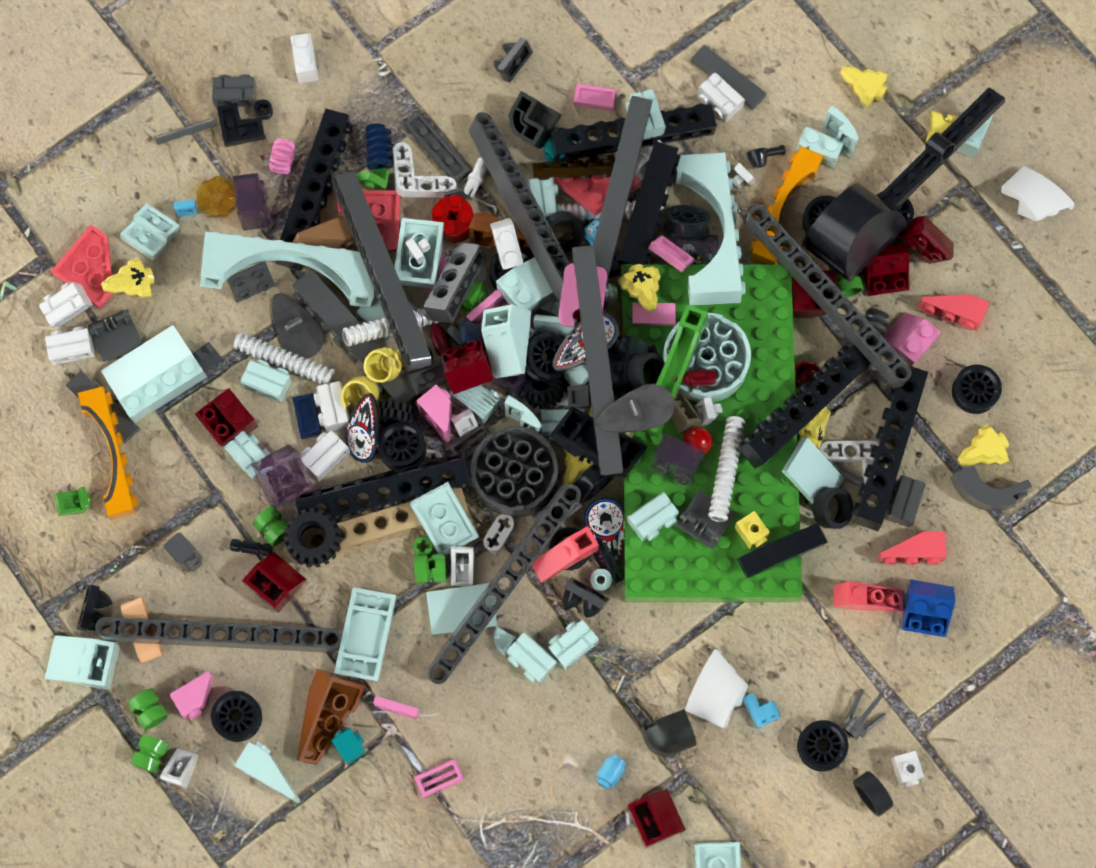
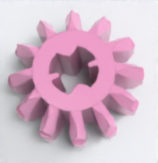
M277 139L274 142L269 163L271 171L277 174H288L291 171L295 155L294 142L288 139Z

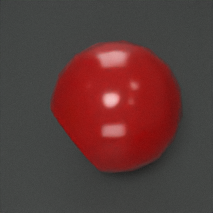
M701 426L692 427L684 433L682 445L685 451L692 456H702L711 449L712 437L707 429Z

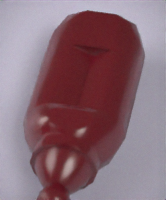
M432 322L429 327V336L437 354L441 356L442 353L452 348L445 330L438 323L434 324Z
M690 370L684 374L681 383L688 386L716 384L715 370Z

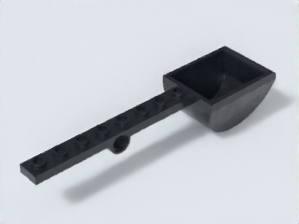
M988 87L942 134L939 132L934 133L927 141L925 150L878 196L860 183L851 185L817 218L807 232L802 246L851 282L907 227L905 217L897 209L1005 103V97Z

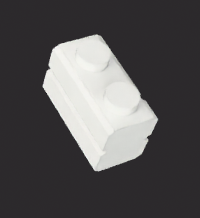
M311 34L291 36L298 82L307 83L319 80Z
M717 73L711 75L698 88V100L705 105L711 104L713 113L718 119L728 122L744 106L745 99Z
M511 218L491 223L490 226L502 268L508 269L524 264Z
M68 282L61 286V291L58 293H51L45 296L44 302L39 307L49 325L59 328L91 307L92 302L81 284Z
M78 326L72 328V331L69 332L54 331L50 336H45L48 358L52 365L95 357L93 339L88 328Z
M337 381L317 386V394L313 395L316 407H321L322 413L318 414L320 426H325L327 432L347 428L350 416L348 407L344 408L341 401L342 382Z
M332 430L328 433L323 432L316 439L317 443L312 448L307 447L300 455L301 458L299 460L301 464L318 481L350 453L349 447Z

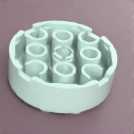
M708 313V322L687 369V372L690 370H715L716 384L688 386L681 383L678 391L687 399L695 402H700L703 398H711L712 402L728 398L740 388L749 369L751 349L745 333L735 322H731L720 314ZM679 322L674 326L665 341L662 358L664 364L675 339ZM702 355H709L712 359L709 361L702 358Z

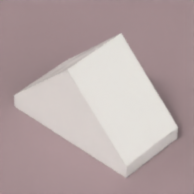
M451 547V586H472L474 577V548Z
M177 748L161 773L160 779L187 789L198 755Z

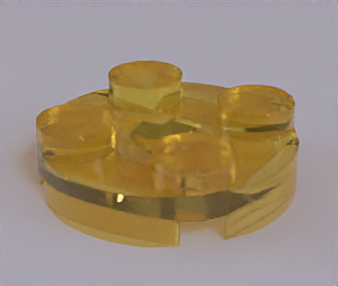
M223 176L213 177L214 179L208 181L206 179L200 184L196 193L200 209L210 217L227 218L238 205L239 194L237 188L230 179ZM221 193L222 199L215 201L213 198L214 194Z

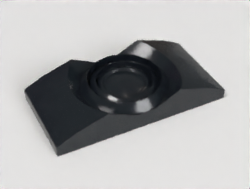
M571 406L552 431L551 437L571 455L583 456L591 460L600 469L593 417ZM618 433L623 473L612 475L627 478L647 450V446L623 433Z

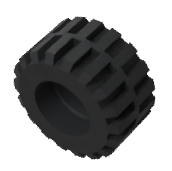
M310 508L308 512L305 509L301 510L302 514L300 515L294 514V519L287 522L288 528L284 530V542L292 558L297 560L299 564H305L306 567L310 568L312 565H315L317 568L321 567L320 564L325 563V565L329 564V559H335V553L340 551V543H342L341 532L335 519L329 513L325 514L324 510L319 509V511H316L315 508ZM310 528H320L326 534L324 542L319 547L313 549L303 547L300 542L303 533Z

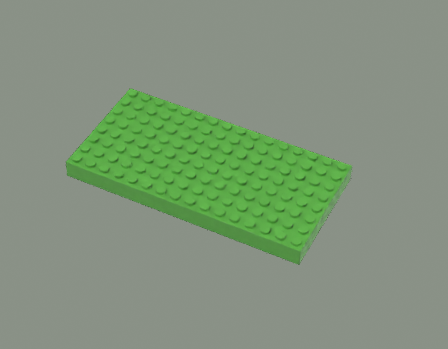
M622 264L621 276L626 274L633 265ZM643 264L644 268H658L660 280L658 281L659 289L656 292L658 297L657 303H675V321L677 324L680 322L687 304L689 305L688 276H694L707 265H691L681 272L671 264ZM743 265V276L740 277L741 281H745V294H742L741 303L692 305L708 313L720 314L731 322H735L743 330L749 341L751 361L745 380L740 388L728 398L712 402L713 405L721 404L723 412L718 413L716 419L710 424L701 426L707 429L712 437V447L706 454L692 456L685 451L682 445L684 434L679 433L672 417L664 424L659 438L642 431H635L632 438L646 445L647 450L628 477H623L624 602H800L803 597L801 556L787 561L779 567L746 579L737 559L758 548L754 546L749 549L735 529L738 521L755 511L770 532L766 538L768 541L764 545L800 530L799 490L782 472L797 447V434L765 464L755 469L740 452L739 457H737L739 461L735 470L734 487L731 489L733 491L732 495H730L732 498L729 502V509L734 511L736 515L714 549L709 548L676 527L682 513L686 511L699 490L712 498L713 488L715 487L714 482L716 481L715 477L718 474L719 456L722 455L720 451L722 449L723 437L725 436L726 419L730 416H737L746 421L744 432H742L744 438L749 433H754L757 430L756 426L768 416L771 418L770 413L780 406L782 408L785 405L783 401L792 394L796 395L791 274L782 265ZM621 289L622 336H633L649 343V346L655 344L659 355L663 358L665 341L674 326H632V303H639L637 298L630 297L627 290ZM702 355V358L709 361L712 359L709 355ZM650 370L643 372L644 381L648 384L651 377ZM688 399V401L690 402V404H691V405L693 406V408L695 409V405H696L698 402H695V401H692V400H689V399ZM664 492L679 512L676 518L678 521L668 529L666 526L659 530L660 534L653 540L649 541L646 539L642 542L628 524L627 517Z

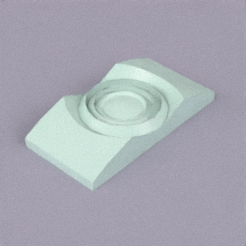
M353 587L334 674L378 682L392 624L396 595Z

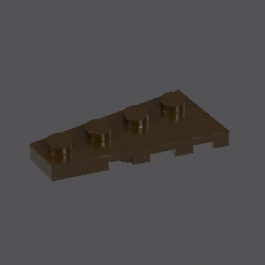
M614 153L607 154L605 159H600L598 156H589L587 161L573 158L567 160L564 164L559 160L532 163L533 176L539 180H548L550 177L569 179L571 176L590 178L592 175L611 177L615 156Z

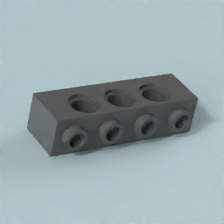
M458 242L423 306L430 320L453 323L487 259L480 245Z

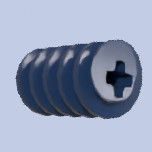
M373 123L365 128L367 132V168L375 170L392 166L393 161L390 158L393 155L391 152H388L392 150V145L389 144L392 142V138L389 137L392 131L385 128L384 124Z

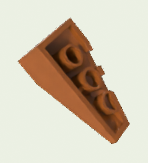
M487 212L475 213L469 226L470 242L496 248L490 224L501 221V219ZM515 228L519 248L527 251L534 257L522 232Z
M320 669L316 670L308 692L297 761L313 765L319 763L331 746L334 734L339 729H343L345 726L343 722L350 712L354 713L357 709L365 685Z

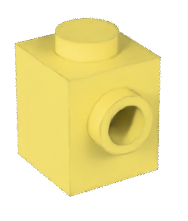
M755 511L738 521L735 525L736 531L749 549L754 546L759 548L768 541L766 538L770 532Z

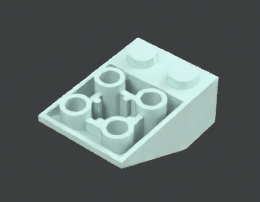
M512 304L484 310L481 332L494 378L525 374L529 328L531 324L530 310Z
M55 636L45 679L110 690L120 646L115 642L97 639Z

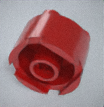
M459 195L447 196L439 200L432 209V221L444 223L443 241L458 243L470 237L469 226L474 214L469 202Z

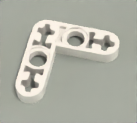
M402 142L395 144L392 152L395 188L398 195L402 197L444 198V192L456 189V181L448 176H415L411 147ZM399 151H403V154H405L404 159H401ZM406 167L408 168L409 172L402 173L398 170V168ZM404 180H407L406 185L408 189H405L403 186ZM429 184L431 189L424 190L421 185Z
M826 441L821 445L820 452L829 462H862V477L865 484L867 477L864 476L867 464L872 463L873 458L870 457V452H863L862 457H860V446L863 447L862 451H867L873 445H877L878 442ZM838 446H841V457H838L839 452H833L831 456L824 452L827 447H830L832 451H838ZM848 446L854 447L856 455L853 457L847 456L844 451L845 448ZM879 462V465L883 468V462ZM881 483L875 484L876 487H882ZM868 500V501H867V502H869V503L875 504V503H874L873 501H871V500Z

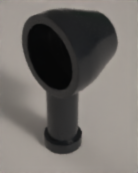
M779 145V147L768 149H754L746 154L753 168L757 169L767 165V157L785 155L786 150L784 145Z

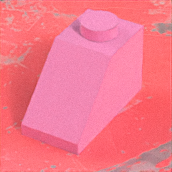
M209 671L169 694L185 720H193L202 714L201 711L206 708L214 680L213 675Z

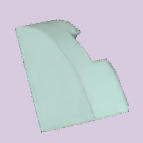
M496 626L494 643L497 650L506 657L507 650L513 644L516 636Z

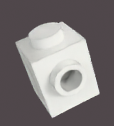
M916 751L894 756L891 759L899 785L906 784V787L918 785L919 780L924 778Z

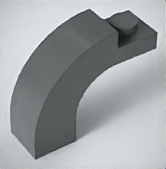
M974 465L955 472L950 478L955 489L965 501L979 509L994 512L1013 508L1016 501L1028 495L1027 492L1032 488L1029 480L1006 489L992 488L982 481Z

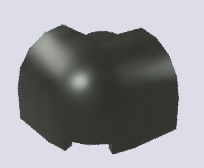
M520 91L508 115L512 132L538 149L544 147L545 142L550 138L551 132L562 116L559 112Z
M685 709L657 719L654 724L645 725L641 728L645 744L652 753L660 757H673L676 753L697 746L696 738Z

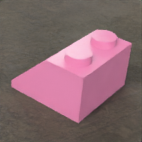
M904 312L882 337L909 366L913 367L938 339L941 331L925 318Z
M435 385L416 402L419 414L447 444L450 441L451 396L445 388L440 389Z

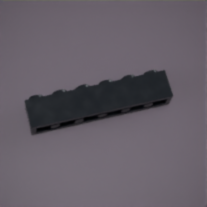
M654 141L618 259L620 265H643L649 262L651 254L647 253L649 245L657 236L653 231L655 226H660L663 214H659L661 206H666L669 195L665 194L667 186L672 187L675 177L671 172L673 167H678L681 155H677L679 149L677 147Z

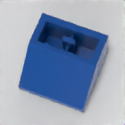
M910 579L905 600L902 630L946 637L955 605L954 587Z

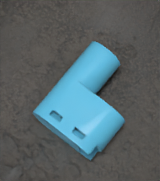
M754 693L743 698V702L757 729L781 717L774 701L760 706Z

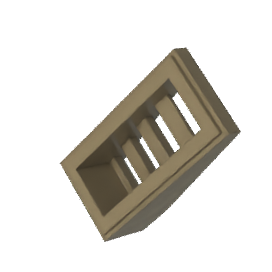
M677 393L675 399L678 401L674 400L672 419L679 433L684 434L689 428L698 427L702 423V419L688 399L682 394Z

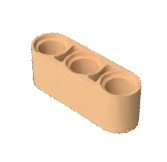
M142 597L121 605L124 618L151 619ZM128 626L130 635L135 632V627ZM154 627L147 630L146 634L148 636L156 635ZM133 643L141 663L163 656L160 644Z

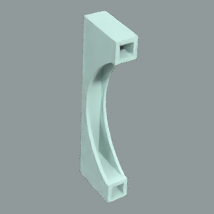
M725 153L681 155L678 167H675L676 184H682L702 196L717 213L724 232L722 245L711 262L694 276H688L689 305L691 306L741 303L742 294H745V281H741L740 277L743 276V264H739L738 259H741V248L736 245V241H739L738 229H734V224L737 223L736 211L732 212V207H734V194H730L732 178H728L730 161H726Z
M205 232L200 287L222 289V284L229 277L248 266L263 261H290L308 266L328 277L345 294L349 300V305L368 308L371 306L374 298V288L358 251H350L344 248H327L326 246H312L304 243H289L282 240H266L260 237H243L238 234L228 235L219 232Z

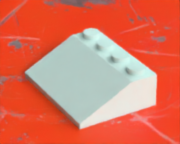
M174 325L101 370L117 399L134 423L207 378Z

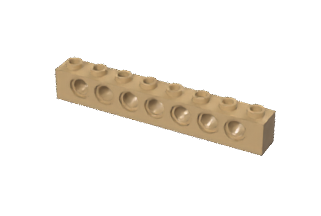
M451 487L467 516H469L462 488ZM406 499L397 506L393 504L386 505L381 508L382 510L374 513L373 511H366L361 513L360 517L354 519L352 517L341 519L337 525L340 532L345 534L342 543H340V551L335 553L336 556L423 530V526L409 503L415 499ZM404 513L408 515L407 520L404 522L396 520L399 514ZM379 520L387 521V525L384 528H377L375 526ZM358 526L366 527V531L361 535L355 533V529ZM320 528L310 531V529L306 530L301 537V545L308 549L317 548L313 546V542L318 538L325 540V531Z

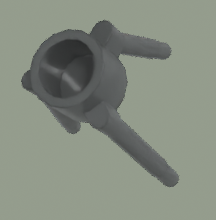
M863 689L859 690L848 716L843 721L845 724L843 730L856 740L859 737L863 738L870 729L886 717V714L883 713L864 728L866 725L865 719L884 696L883 692L875 698L860 718L857 716L852 718L863 694Z

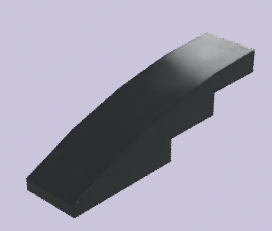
M816 523L739 557L737 561L746 579L779 567L787 561L803 556L811 550L824 546L828 541L819 524Z

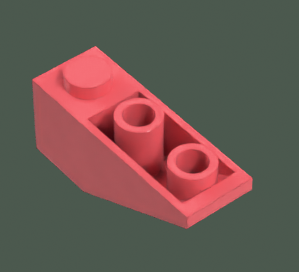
M971 294L922 297L917 308L922 309L926 314L938 315L946 322L958 323L964 329L977 331L990 302Z
M587 526L537 558L531 567L542 583L597 552L599 544Z
M923 531L881 552L877 557V562H883L884 565H895L897 562H905L906 565L919 564L918 562H927V565H939L946 558L945 532Z
M848 581L834 585V607L850 610L903 612V590Z

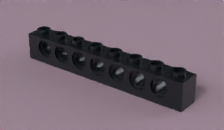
M701 103L690 108L678 107L673 111L665 112L660 110L665 124L664 134L644 139L641 148L653 146L654 141L658 142V140L665 144L714 135L717 124L712 105ZM620 117L610 122L598 121L587 126L580 124L574 128H558L552 131L550 141L554 153V161L559 160L563 162L573 158L580 159L617 152L625 118ZM688 119H693L696 123H691ZM672 122L675 123L677 126L673 127L670 126L668 123ZM609 133H614L617 137H611ZM593 136L597 138V140L593 141L590 140L588 137ZM568 139L575 140L577 143L571 144L568 142Z
M325 108L280 240L292 243L297 233L320 224L321 209L325 208L327 204V191L332 189V175L334 171L337 172L339 169L340 154L344 153L346 149V136L350 135L353 123L350 121L349 114ZM333 132L339 133L335 137L329 136ZM327 150L332 151L329 155L323 154ZM319 169H326L324 173H317ZM313 187H319V188H320V189H319L318 191H316V192H311V191H310ZM306 206H313L309 211L304 210ZM301 224L307 225L304 229H297ZM275 261L277 265L299 271L302 267V264L295 262Z
M846 344L836 352L838 354L836 358L832 357L823 364L825 366L823 370L819 369L810 376L812 380L809 383L806 381L797 388L799 392L796 395L792 394L783 401L785 405L782 408L780 406L770 413L771 418L768 421L765 419L756 426L758 430L755 433L751 432L742 439L744 443L738 449L754 469L772 458L871 364L854 344L849 347Z
M909 366L912 373L907 382L901 387L891 388L887 401H890L889 408L885 407L881 418L885 422L883 427L879 426L875 438L879 439L877 445H873L870 457L873 460L871 464H867L864 472L867 480L865 484L861 483L858 492L861 499L859 503H855L852 515L855 516L854 524L875 531H879L883 524L929 373ZM897 371L895 373L898 378H904L901 372ZM902 387L908 388L911 392H905ZM896 406H902L905 411L898 410ZM891 424L897 425L900 430H894ZM885 443L891 444L894 449L887 448ZM879 462H884L888 468H882ZM873 481H878L882 487H876ZM867 501H873L876 504V507L869 506L867 504Z
M465 452L297 494L295 504L300 515L302 514L301 510L304 509L306 512L310 511V508H315L316 511H319L316 504L322 503L327 507L324 510L325 514L329 513L333 519L337 520L345 514L357 515L365 509L371 508L376 510L388 503L400 504L405 499L412 497L417 499L446 482H449L451 487L463 488L468 483H471V473ZM444 471H450L452 472L453 476L450 478H445L442 476V473ZM428 476L432 481L430 483H423L420 479ZM401 482H408L411 486L404 489L399 484ZM381 487H386L390 490V492L387 494H382L379 492L378 489ZM363 492L369 497L367 499H360L358 494ZM344 498L348 503L341 505L337 502V499Z

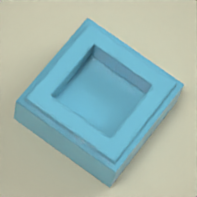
M194 199L173 202L174 210L178 217L198 214V207Z

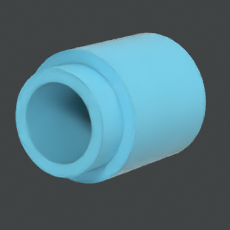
M611 754L609 758H606L595 776L598 779L597 783L607 790L609 787L615 788L626 770V762L618 756Z

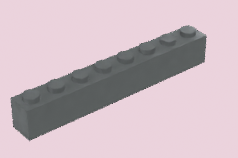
M311 269L292 284L294 289L293 296L300 304L302 302L306 304L307 312L313 318L317 317L321 321L320 326L327 334L329 332L332 333L335 337L333 340L339 348L344 347L348 351V358L354 364L357 362L362 367L360 370L363 375L367 376L363 367L365 358L371 351L382 347L376 340L372 339L364 341V343L358 342L356 345L352 343V346H347L344 343L342 337L343 328L355 327L360 322ZM402 369L394 380L384 383L376 382L379 393H385L389 397L388 400L393 402L400 401L399 403L404 402L407 403L406 405H413L418 400L406 379L407 375Z

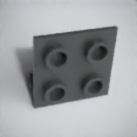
M265 261L242 270L227 279L237 303L275 286Z
M128 309L88 325L103 362L131 352L142 345Z
M699 490L686 511L682 513L676 527L709 548L714 549L736 513L729 509L727 521L716 522L711 520L708 514L710 513L709 509L712 506L710 503L713 498Z

